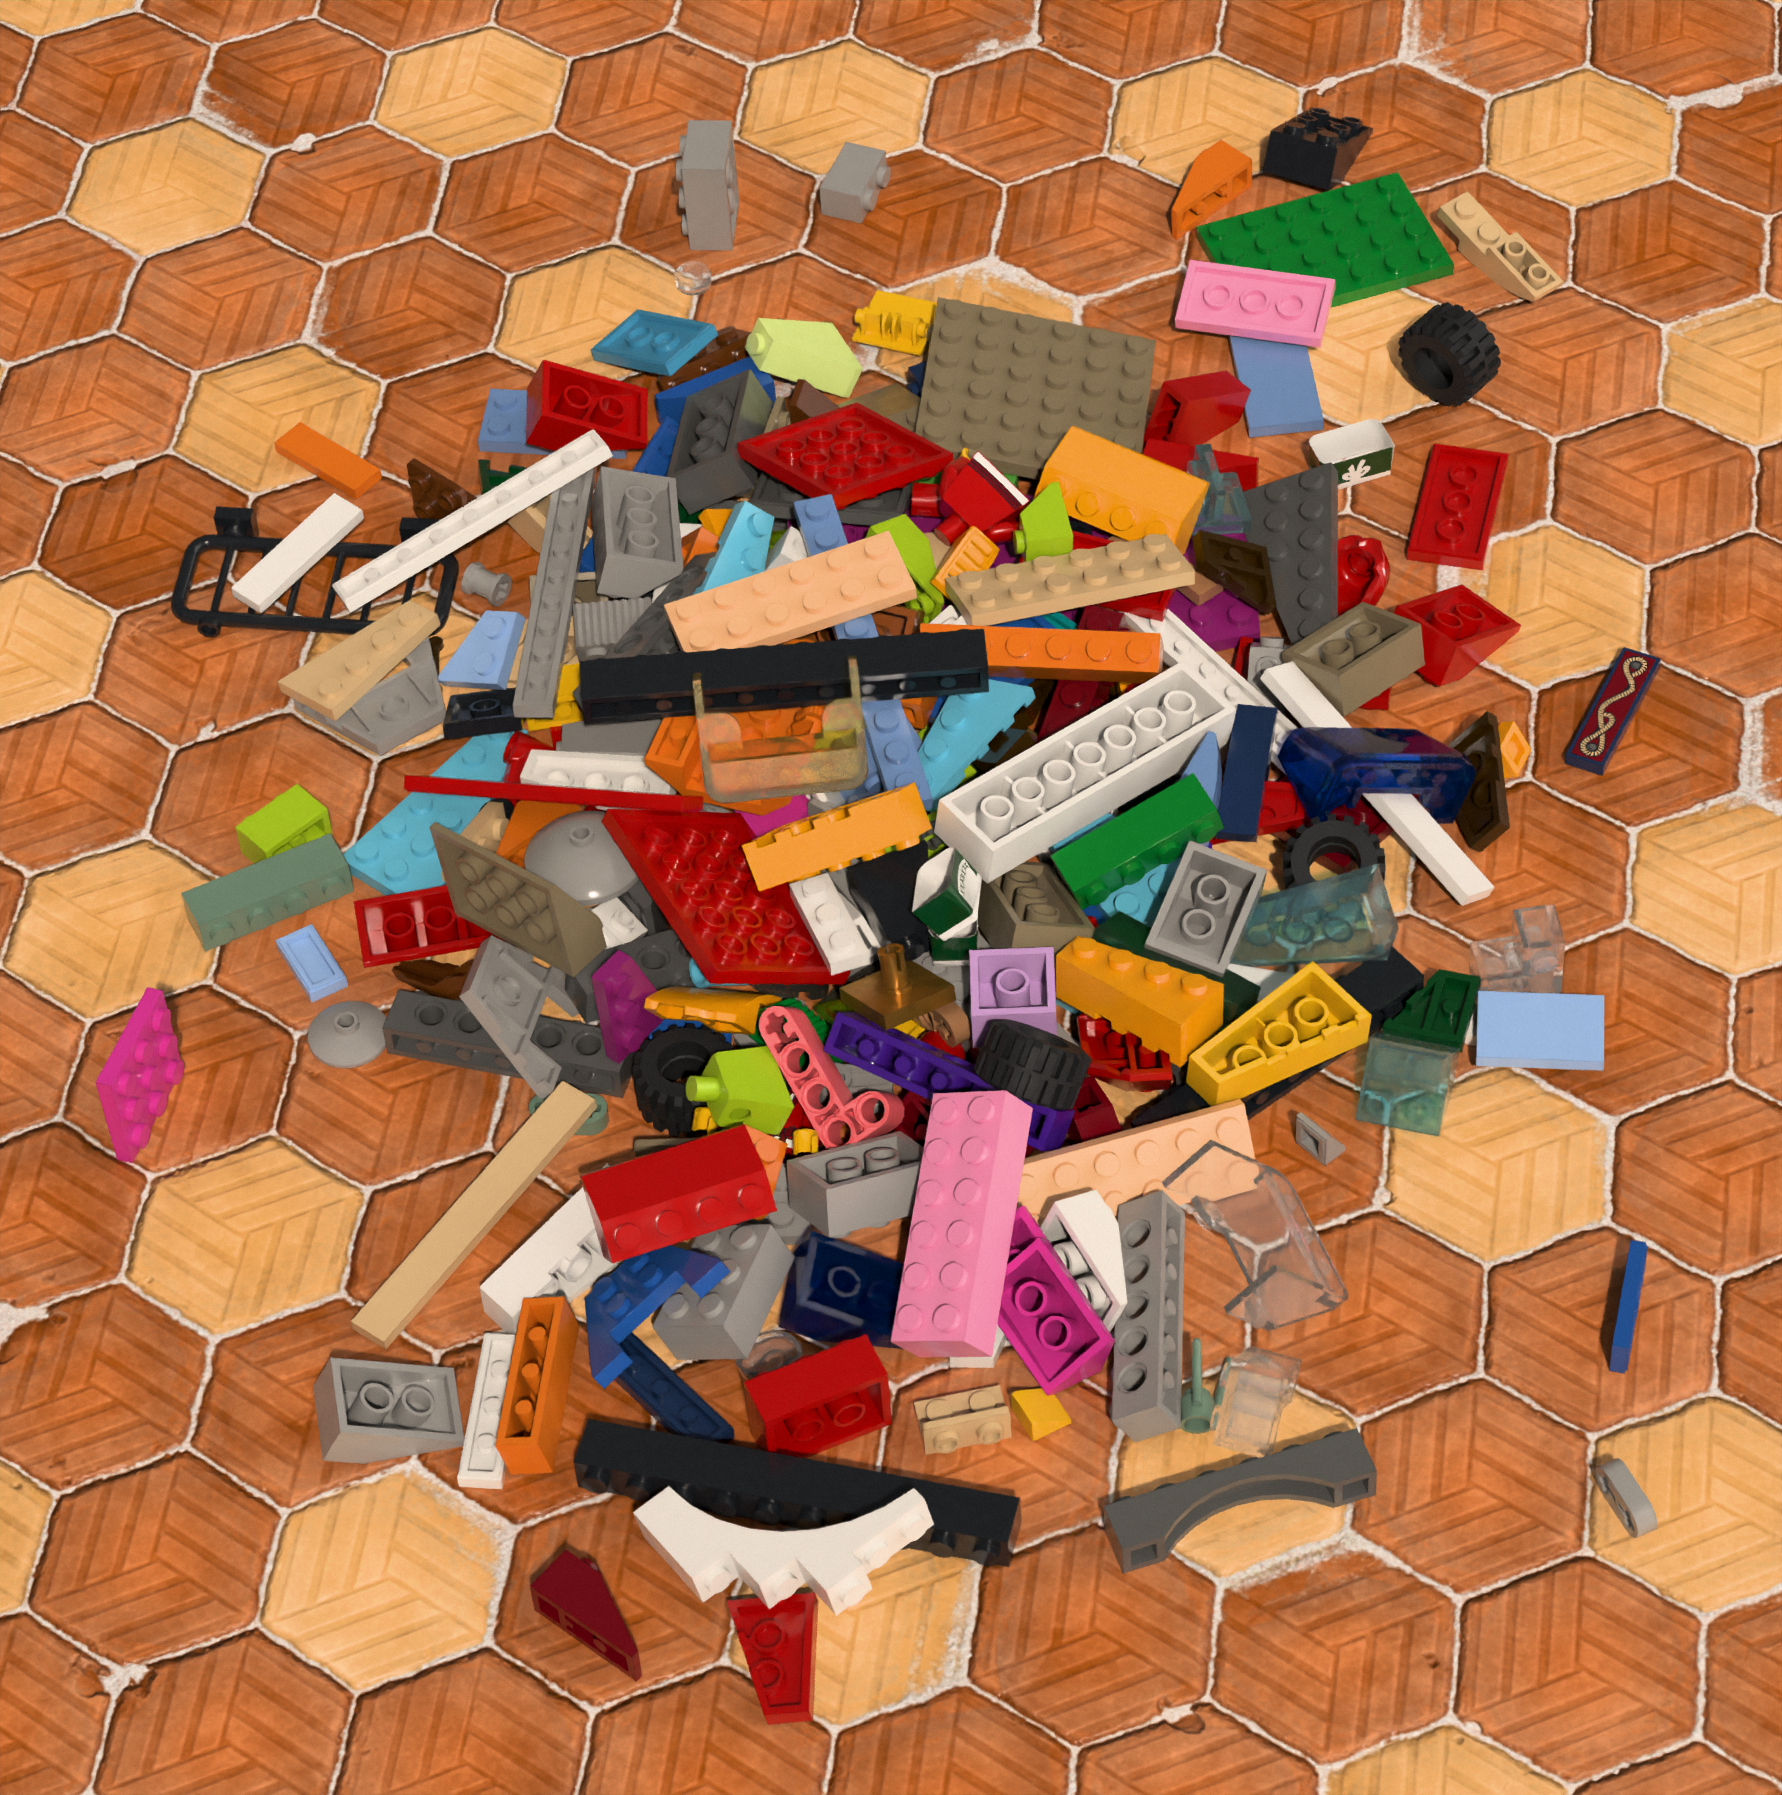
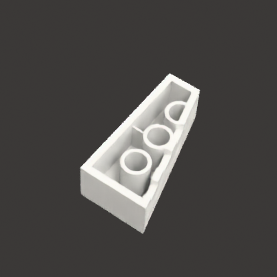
M583 1187L479 1287L484 1312L507 1334L517 1333L523 1298L565 1296L569 1304L624 1262L623 1260L612 1264L603 1257Z

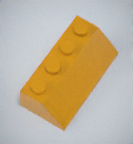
M1071 426L1045 464L1033 500L1050 483L1059 482L1069 516L1128 541L1143 539L1150 534H1166L1182 555H1184L1210 482L1079 427Z

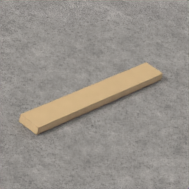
M562 1080L350 1321L353 1330L387 1349L597 1109L596 1100Z

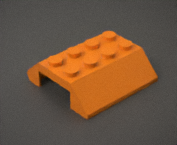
M834 704L663 718L644 761L650 769L682 795L703 796L704 803L764 816L791 802L797 785H799L802 775H800L801 772L799 771L807 766L809 758L823 731V727L827 722L829 715L825 711L832 708Z

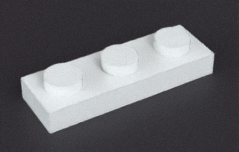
M824 873L789 884L790 896L831 976L869 965V950L829 874Z

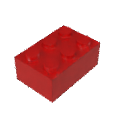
M867 1334L855 1339L843 1340L832 1348L814 1355L802 1356L794 1361V1363L773 1371L761 1372L753 1379L744 1382L750 1433L759 1450L808 1458L892 1424L888 1373Z

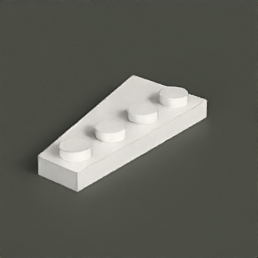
M531 749L520 775L521 783L676 794L677 792L675 788L645 764V756ZM596 806V809L607 811V809H630Z

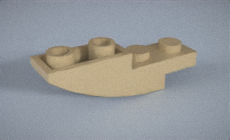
M1468 191L1440 206L1437 216L1460 240L1458 250L1476 268L1499 286L1533 302L1562 286L1563 280L1516 231L1508 235Z

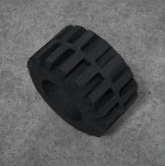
M1443 303L1433 306L1403 333L1398 343L1400 345L1398 354L1403 360L1401 365L1403 370L1408 373L1409 380L1418 387V390L1423 395H1428L1430 400L1436 403L1440 401L1444 406L1453 404L1456 407L1471 399L1499 372L1498 368L1501 365V360L1498 357L1500 354L1499 347L1494 343L1496 339L1487 330V325L1482 320H1478L1473 312L1470 310L1465 311L1462 306L1457 304L1452 306L1450 303Z
M1327 814V821L1321 822L1319 816L1310 819L1309 827L1306 828L1302 824L1296 829V837L1289 838L1286 844L1287 851L1283 853L1282 860L1283 883H1285V892L1288 899H1293V906L1299 913L1302 910L1306 911L1307 919L1315 922L1317 917L1323 918V925L1332 926V920L1340 919L1341 925L1350 923V917L1355 915L1359 920L1365 916L1366 908L1373 909L1375 907L1378 895H1382L1384 889L1385 853L1384 849L1380 848V839L1375 833L1369 834L1368 825L1361 821L1357 826L1354 824V817L1345 815L1343 821L1336 820V814ZM1333 852L1347 855L1357 864L1359 872L1350 883L1344 886H1324L1318 883L1309 871L1310 866L1318 857Z
M1003 1019L991 1022L973 1070L984 1082L1000 1091L1006 1090L1021 1100L1042 1107L1066 1110L1073 1109L1092 1059L1083 1049L1057 1035L1021 1022Z
M686 1024V1028H678L677 1025L669 1026V1031L663 1033L659 1030L652 1034V1041L645 1040L640 1045L641 1052H636L633 1058L634 1066H632L638 1109L642 1111V1117L647 1123L653 1122L654 1129L659 1132L667 1129L670 1136L678 1137L680 1133H686L687 1137H696V1132L699 1131L707 1134V1130H691L695 1109L698 1107H708L707 1102L689 1101L686 1096V1084L673 1082L684 1077L701 1076L713 1054L734 1050L731 1043H726V1037L720 1032L713 1035L712 1029L706 1026L696 1029L695 1024Z

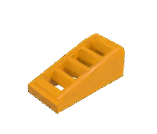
M971 526L955 539L930 582L952 602L945 592V578L949 577L947 574L957 576L964 571L987 570L996 559L1000 549L977 527Z

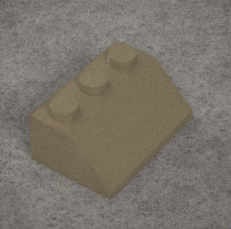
M1361 602L1281 653L1284 663L1293 661L1343 717L1351 714L1358 707L1379 696L1383 691L1400 680L1407 678L1411 673L1425 665L1421 624L1365 602Z

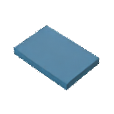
M637 309L590 351L595 361L671 376L716 338L718 333L714 324Z

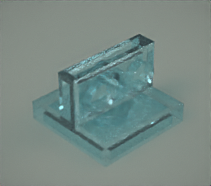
M1195 445L1194 460L1188 461L1187 473L1210 482L1191 536H1195L1199 530L1215 534L1251 532L1252 518L1237 472L1219 473L1211 445Z

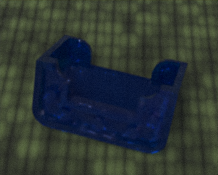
M1298 728L1289 734L1277 756L1309 818L1312 819L1319 816L1321 822L1327 821V814H1331L1330 812L1338 806L1346 804L1347 808H1355L1362 793L1421 794L1419 797L1425 809H1430V815L1438 824H1453L1476 776L1475 768L1465 754L1418 729Z

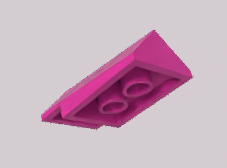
M1022 1205L1016 1210L997 1324L1046 1395L1050 1396L1101 1372L1115 1340L1028 1208Z

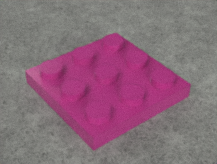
M150 987L146 988L96 1081L117 1160L133 1163L140 1148L144 1149L148 1144L151 1127L156 1118L163 1115L167 1106V1097L173 1086L180 1083L184 1072V1063L180 1060L177 1037L173 1033L170 1021L171 1013L167 1009L163 991Z

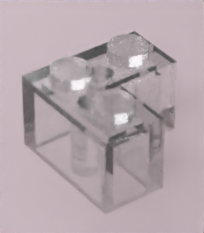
M1555 905L1513 910L1512 933L1510 937L1470 942L1469 971L1471 975L1480 977L1479 991L1561 994L1565 939Z
M1250 1346L1239 1355H1236L1231 1363L1226 1362L1219 1383V1387L1225 1389L1222 1405L1217 1404L1215 1406L1210 1421V1430L1215 1431L1212 1445L1258 1458L1271 1454L1274 1450L1283 1408L1293 1400L1302 1360Z

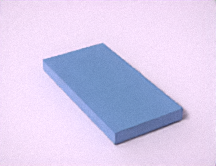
M1228 335L1236 378L1251 390L1243 410L1249 438L1324 430V419L1307 346Z

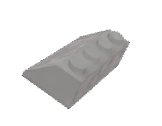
M601 466L591 502L597 593L613 598L636 599L681 575L684 568L676 478Z

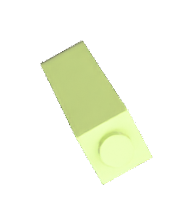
M758 318L751 334L747 338L745 349L760 371L797 382L798 379H803L816 389L840 397H850L863 370L833 323Z

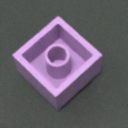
M1054 947L969 950L973 1048L982 1047L993 1020H1013L1057 1035Z

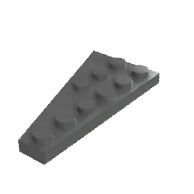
M1330 462L1229 496L1247 541L1267 547L1276 608L1293 646L1338 617V471Z

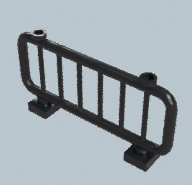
M216 507L214 522L217 534L203 535L194 539L187 546L182 557L171 598V610L174 616L183 623L198 625V632L205 637H217L220 634L221 627L353 635L375 621L368 620L372 600L363 605L360 620L330 618L336 595L332 585L340 579L345 557L376 559L397 545L338 542L324 556L337 557L322 617L292 616L302 576L292 585L285 615L256 614V610L251 607L248 608L247 613L218 611L233 552H263L262 560L285 538L259 537L254 509ZM402 517L399 527L401 541L404 542L438 522L439 519ZM206 550H226L210 611L187 608L186 601L199 555ZM452 553L436 561V563L444 566L434 613L438 615L441 625L429 637L442 630L449 617L459 573V563ZM416 574L407 579L402 604L411 599Z

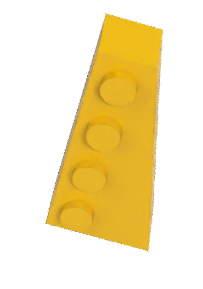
M1312 961L1189 1056L1186 1083L1210 1106L1241 1099L1368 1041L1372 1015Z

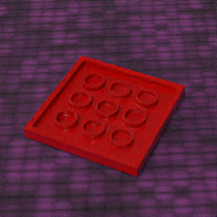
M857 402L737 443V450L741 459L752 464L755 468L772 475L778 481L799 490L803 495L814 498L832 494L837 510L844 509L848 504L862 499L875 498L879 493L890 489L906 487L910 482L934 477L943 471L947 464L953 461L952 452Z

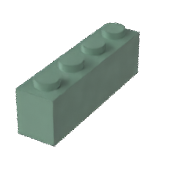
M330 833L182 892L181 895L187 919L205 951H208L257 930L265 929L294 915L302 914L331 900L339 899L346 894L354 892L349 865Z

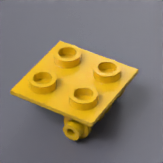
M877 290L869 306H865L864 309L858 308L855 313V323H859L852 337V341L921 356L928 343L927 331L933 325L937 303Z

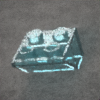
M1379 1032L1371 1036L1355 1120L1440 1136L1453 1090L1460 1048Z

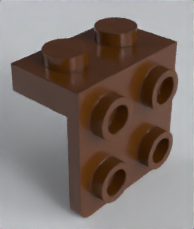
M412 459L407 463L408 482L411 487L414 504L413 510L418 518L441 520L477 498L417 459ZM487 532L483 533L482 535L478 536L477 538L473 539L465 545L471 547Z

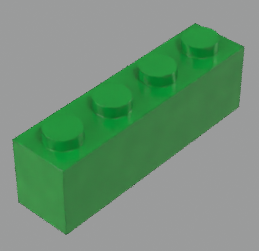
M1192 773L1050 856L1075 901L1084 910L1089 906H1095L1104 902L1111 893L1123 886L1137 883L1146 873L1161 864L1175 861L1186 850L1189 840L1195 843H1205L1211 840L1218 831L1224 829L1217 808L1195 774Z

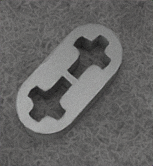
M1616 1458L1597 1466L1595 1476L1598 1486L1629 1535L1633 1538H1638L1656 1530L1658 1524L1655 1511L1624 1462Z

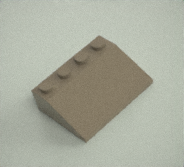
M436 822L429 827L455 914L572 977H575L607 947L602 930L603 924L600 918L556 885Z

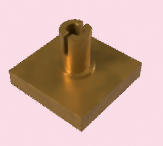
M896 943L886 945V949L881 947L877 950L881 966L880 971L839 988L841 1003L886 1031L956 1001V994L953 984L914 961H905L904 947Z

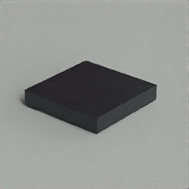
M516 687L506 688V690L451 695L442 726L444 738L452 739L523 730L525 717H514L513 712Z

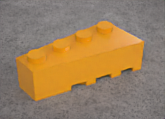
M913 782L778 826L743 844L742 848L760 892L791 880L797 882L817 876V871L828 868L829 873L850 866L852 864L851 860L861 857L863 862L872 860L886 854L884 848L895 845L897 851L912 847L920 843L918 836L932 829L917 786Z
M1076 936L1056 955V997L1094 1019L1101 1017L1111 1021V1029L1122 1035L1128 1032L1133 1033L1142 1039L1143 1047L1154 1053L1160 1049L1169 1054V1061L1180 1068L1189 1060V1056L1203 1046L1223 1026V983L1208 979L1200 974H1193L1171 967L1164 962H1156L1135 955L1128 950L1117 949L1096 942L1094 939Z

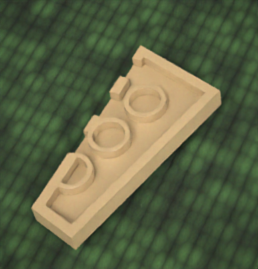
M409 600L277 681L280 691L324 716L337 721L441 625L438 615Z

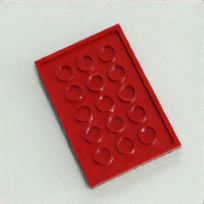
M607 809L601 822L709 983L752 985L845 984L851 971L831 976L790 896L789 882L760 892L758 891L742 848L743 844L757 838V836L741 813Z

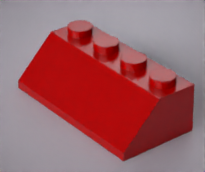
M447 885L353 901L364 968L476 949L491 935L509 943L455 914Z
M745 1124L580 1175L603 1257L612 1264L777 1211L766 1170Z

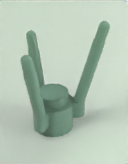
M1195 1338L1192 1341V1388L1185 1390L1184 1396L1181 1398V1429L1189 1433L1198 1434L1211 1431L1215 1427V1423L1222 1421L1221 1408L1233 1364L1231 1357L1225 1358L1213 1399L1210 1396V1392L1202 1388L1201 1340L1199 1338Z

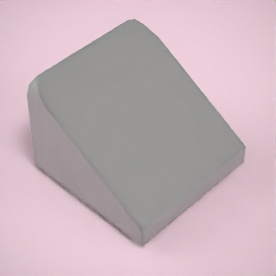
M1302 1112L1296 1115V1143L1321 1164L1326 1166L1346 1150L1344 1144Z

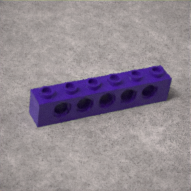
M857 1012L837 1013L823 1049L828 1054L931 1101L933 1093L1000 1091L984 1082L974 1072V1064L895 1028L886 1031ZM1021 1100L1033 1108L1027 1145L1040 1151L1060 1149L1076 1110L1050 1109Z

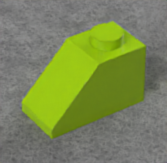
M1059 482L1050 483L1020 513L1019 530L1013 531V546L1015 554H1022L1023 562L1033 561L1039 556L1053 557L1068 554L1073 550V533Z

